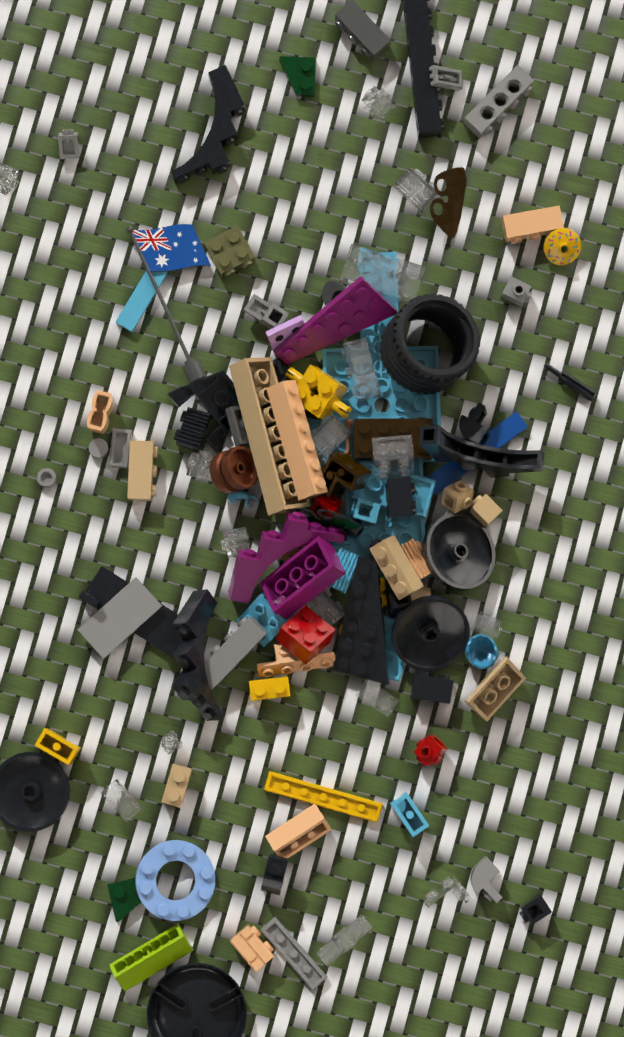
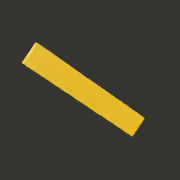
M269 771L264 788L268 792L316 804L320 807L378 823L383 803Z

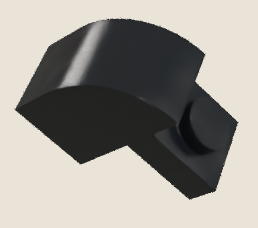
M478 403L476 407L470 410L468 417L461 415L459 429L464 440L485 445L489 439V429L481 425L487 415L485 405Z
M269 854L260 891L280 895L289 858Z

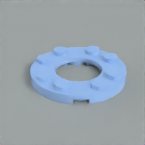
M169 840L159 843L143 856L138 865L135 877L137 894L146 909L161 919L169 921L189 919L201 912L213 895L215 888L213 865L205 852L192 843L182 840ZM178 860L185 862L191 867L195 876L193 890L181 900L165 898L157 888L156 877L158 871L164 864L170 861Z

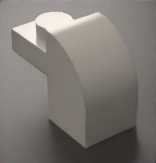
M253 294L243 310L269 329L282 324L289 314L274 303L269 304L256 294Z
M486 856L473 867L470 881L476 893L484 889L485 891L482 894L490 902L494 900L497 903L503 897L489 882L500 871Z

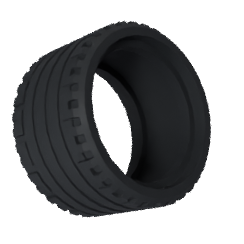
M441 294L417 296L407 302L383 330L382 340L380 341L383 366L391 378L398 385L403 386L404 389L416 392L417 394L424 393V395L442 392L464 375L476 361L480 347V335L473 316L461 303L459 304L448 296L445 297ZM426 320L441 327L447 333L454 349V359L451 368L443 370L432 369L424 366L412 356L405 341V328L408 322Z

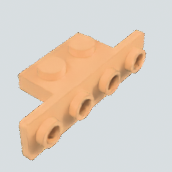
M274 644L276 661L257 664V671L259 677H271L273 675L291 674L298 671H310L317 668H329L334 665L335 654L334 652L317 654L305 665L283 645Z

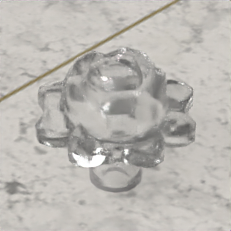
M173 730L162 738L161 745L164 748V752L171 754L172 751L174 752L175 748L180 749L182 747V741L177 739L178 734Z

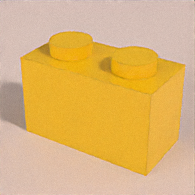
M288 677L249 681L251 701L290 697Z
M44 728L35 743L36 747L67 765H72L81 749L80 746L48 728Z

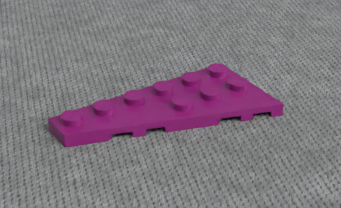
M360 276L274 349V353L288 365L396 315L398 311L370 283Z

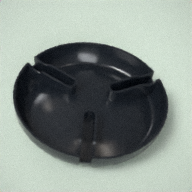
M189 963L169 971L158 981L157 986L151 992L147 1005V1024L152 1037H242L246 1026V1002L239 985L224 970L206 963Z

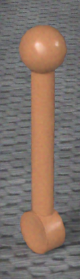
M347 419L345 421L347 425L345 453L351 457L350 432L353 421Z

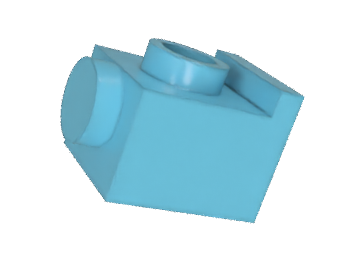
M358 498L357 503L353 502L350 513L354 514L353 518L375 525L381 504ZM363 508L368 510L367 515L361 514Z

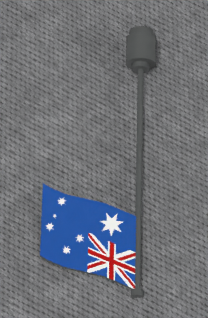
M176 224L152 230H134L133 226L127 227L126 232L130 234L187 358L182 368L189 383L206 377L207 374L201 361L190 358L151 273L176 271L194 266L211 267L193 225Z

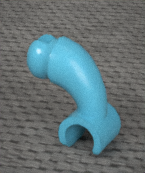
M244 490L227 496L232 503L245 499L249 508H252L249 505L251 499L258 503L256 497L251 496Z

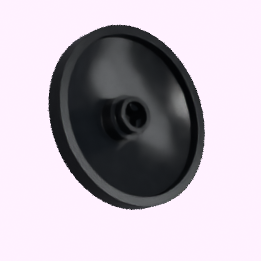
M464 513L446 514L435 520L429 526L424 536L423 555L425 563L434 578L442 585L453 590H470L483 584L491 575L496 557L494 543L484 525L474 517Z
M435 595L423 596L405 605L396 616L391 631L392 644L398 657L407 666L424 672L442 670L455 663L464 653L470 638V626L463 610L452 600Z
M23 752L8 758L0 765V819L2 822L15 830L35 832L48 828L61 818L69 803L70 783L65 770L55 759L39 752Z

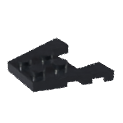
M224 370L167 393L177 407L182 406L194 395L215 420L218 426L203 438L214 452L220 448L221 442L226 438L230 429L225 409L239 406L234 383Z

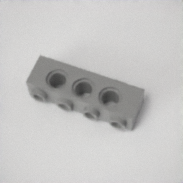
M517 65L464 118L463 124L479 139L483 135L487 136L493 130L492 126L496 122L500 123L507 116L506 112L510 108L513 110L520 103L519 99L523 95L526 97L533 90L534 79ZM515 87L518 92L511 93L508 88ZM502 100L505 105L498 106L495 101ZM488 113L492 118L486 120L482 117V114Z

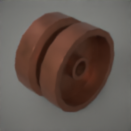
M236 446L219 452L213 456L210 462L209 471L214 485L226 494L250 488L258 480L252 452L244 446Z

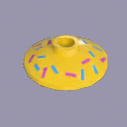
M558 228L552 231L544 242L546 258L556 265H567L573 262L581 251V240L578 234L568 228ZM567 246L566 251H561V248Z

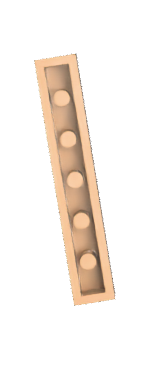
M296 380L282 381L266 388L298 501L311 499L327 493L326 482Z

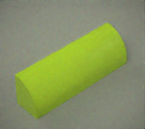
M176 924L109 965L116 981L124 991H127L194 950L180 925Z

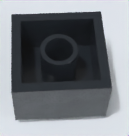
M411 477L387 478L385 481L387 520H411L416 513V501H412V495L415 493V482H411Z

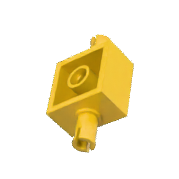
M309 365L304 375L294 367H290L287 370L292 374L286 372L285 377L290 380H296L302 404L309 412L327 421L334 411L343 418L349 416L346 412L351 413L352 408L341 402L348 387L313 365Z

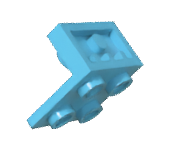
M263 592L243 612L237 621L240 622L244 617L248 619L253 616L269 632L259 642L265 647L279 633L281 626L295 614L286 619L273 613Z

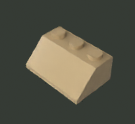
M503 657L464 702L487 722L526 677L509 658Z

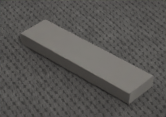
M276 916L260 929L312 990L328 977Z

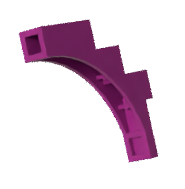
M300 512L286 513L281 534L274 530L262 531L257 552L251 549L238 550L228 590L230 600L250 603L258 580L276 559L296 547L312 542L318 536L326 541L343 543L345 535L342 529L334 525L322 526L317 522H310L309 524L306 515Z

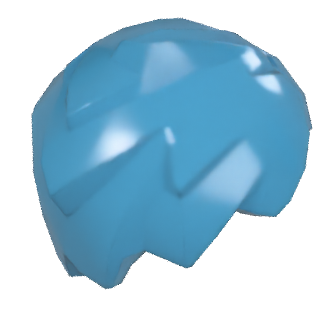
M478 634L473 636L465 648L467 661L479 669H487L493 666L500 655L494 640L487 635Z

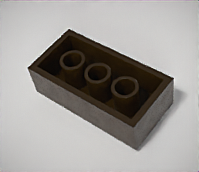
M433 418L354 419V460L431 461L432 457L418 444L420 426L433 425Z

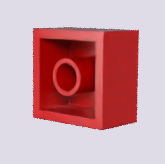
M305 605L281 626L277 641L306 665L331 643L335 629Z

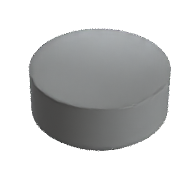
M96 438L89 444V452L95 458H103L109 451L107 442L101 438Z
M44 468L38 472L37 482L40 486L51 488L56 484L57 476L52 469Z

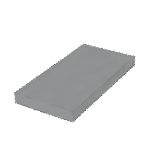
M135 577L77 630L100 656L105 659L163 606Z

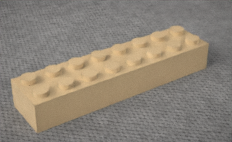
M272 357L244 358L229 365L268 516L293 513L297 508L304 509L310 507L309 499L298 501L266 388L278 383Z

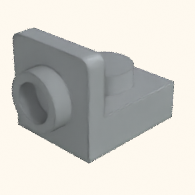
M73 129L62 130V133L58 135L60 159L79 158V135Z

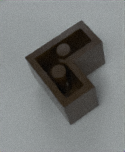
M343 451L331 453L322 470L328 491L324 494L328 497L340 495L345 487L350 491L363 489L372 472Z

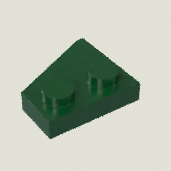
M279 56V62L286 73L295 96L315 97L316 58Z
M135 877L107 884L115 920L119 922L141 903L136 890Z

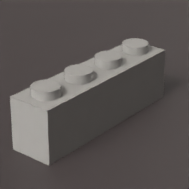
M253 616L248 619L244 617L237 624L239 628L234 633L230 631L224 637L225 643L221 647L217 645L210 652L212 656L208 660L204 659L207 681L211 690L216 688L269 633Z

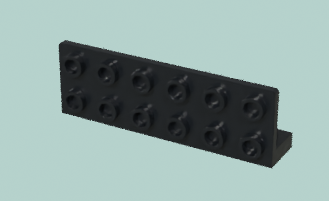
M102 566L86 591L81 592L79 598L100 610L129 583ZM161 604L163 607L134 633L174 658L172 655L183 639L172 625L178 614Z

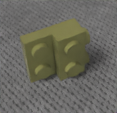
M238 225L204 242L221 277L232 276L236 273L237 269L241 267L243 269L248 268L255 261V256Z

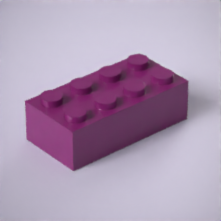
M318 536L263 579L260 584L273 613L288 619L346 574L332 543Z

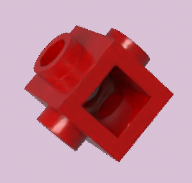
M319 495L313 500L314 505L310 511L314 512L317 518L324 519L317 514V510L326 509L339 514L340 511L338 509L343 503L336 496ZM321 512L326 517H333L329 512Z
M429 735L426 739L423 738L416 744L417 748L414 750V753L417 755L416 759L423 766H436L443 760L442 756L448 748L436 735Z

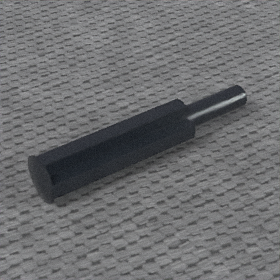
M545 363L544 368L559 377L558 381L587 400L592 401L594 399L596 391L567 372L563 371L562 373L550 364Z

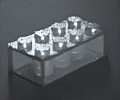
M351 244L340 278V284L347 288L362 276L386 300L405 305L411 299L417 297L425 266Z

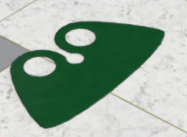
M297 508L294 511L310 512L312 516H306L309 524L310 522H317L322 526L334 525L340 527V529L360 528L354 522L330 510H317V514L324 519L317 518V515L308 509ZM321 512H329L333 517H326Z

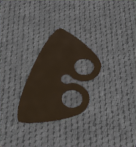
M463 167L443 171L434 180L435 192L439 196H447L448 202L435 198L430 205V214L440 229L451 239L457 233L462 214L466 181L465 169ZM440 179L445 180L447 184L445 191H440L437 187V182ZM436 203H440L443 207L440 215L434 213L433 207Z

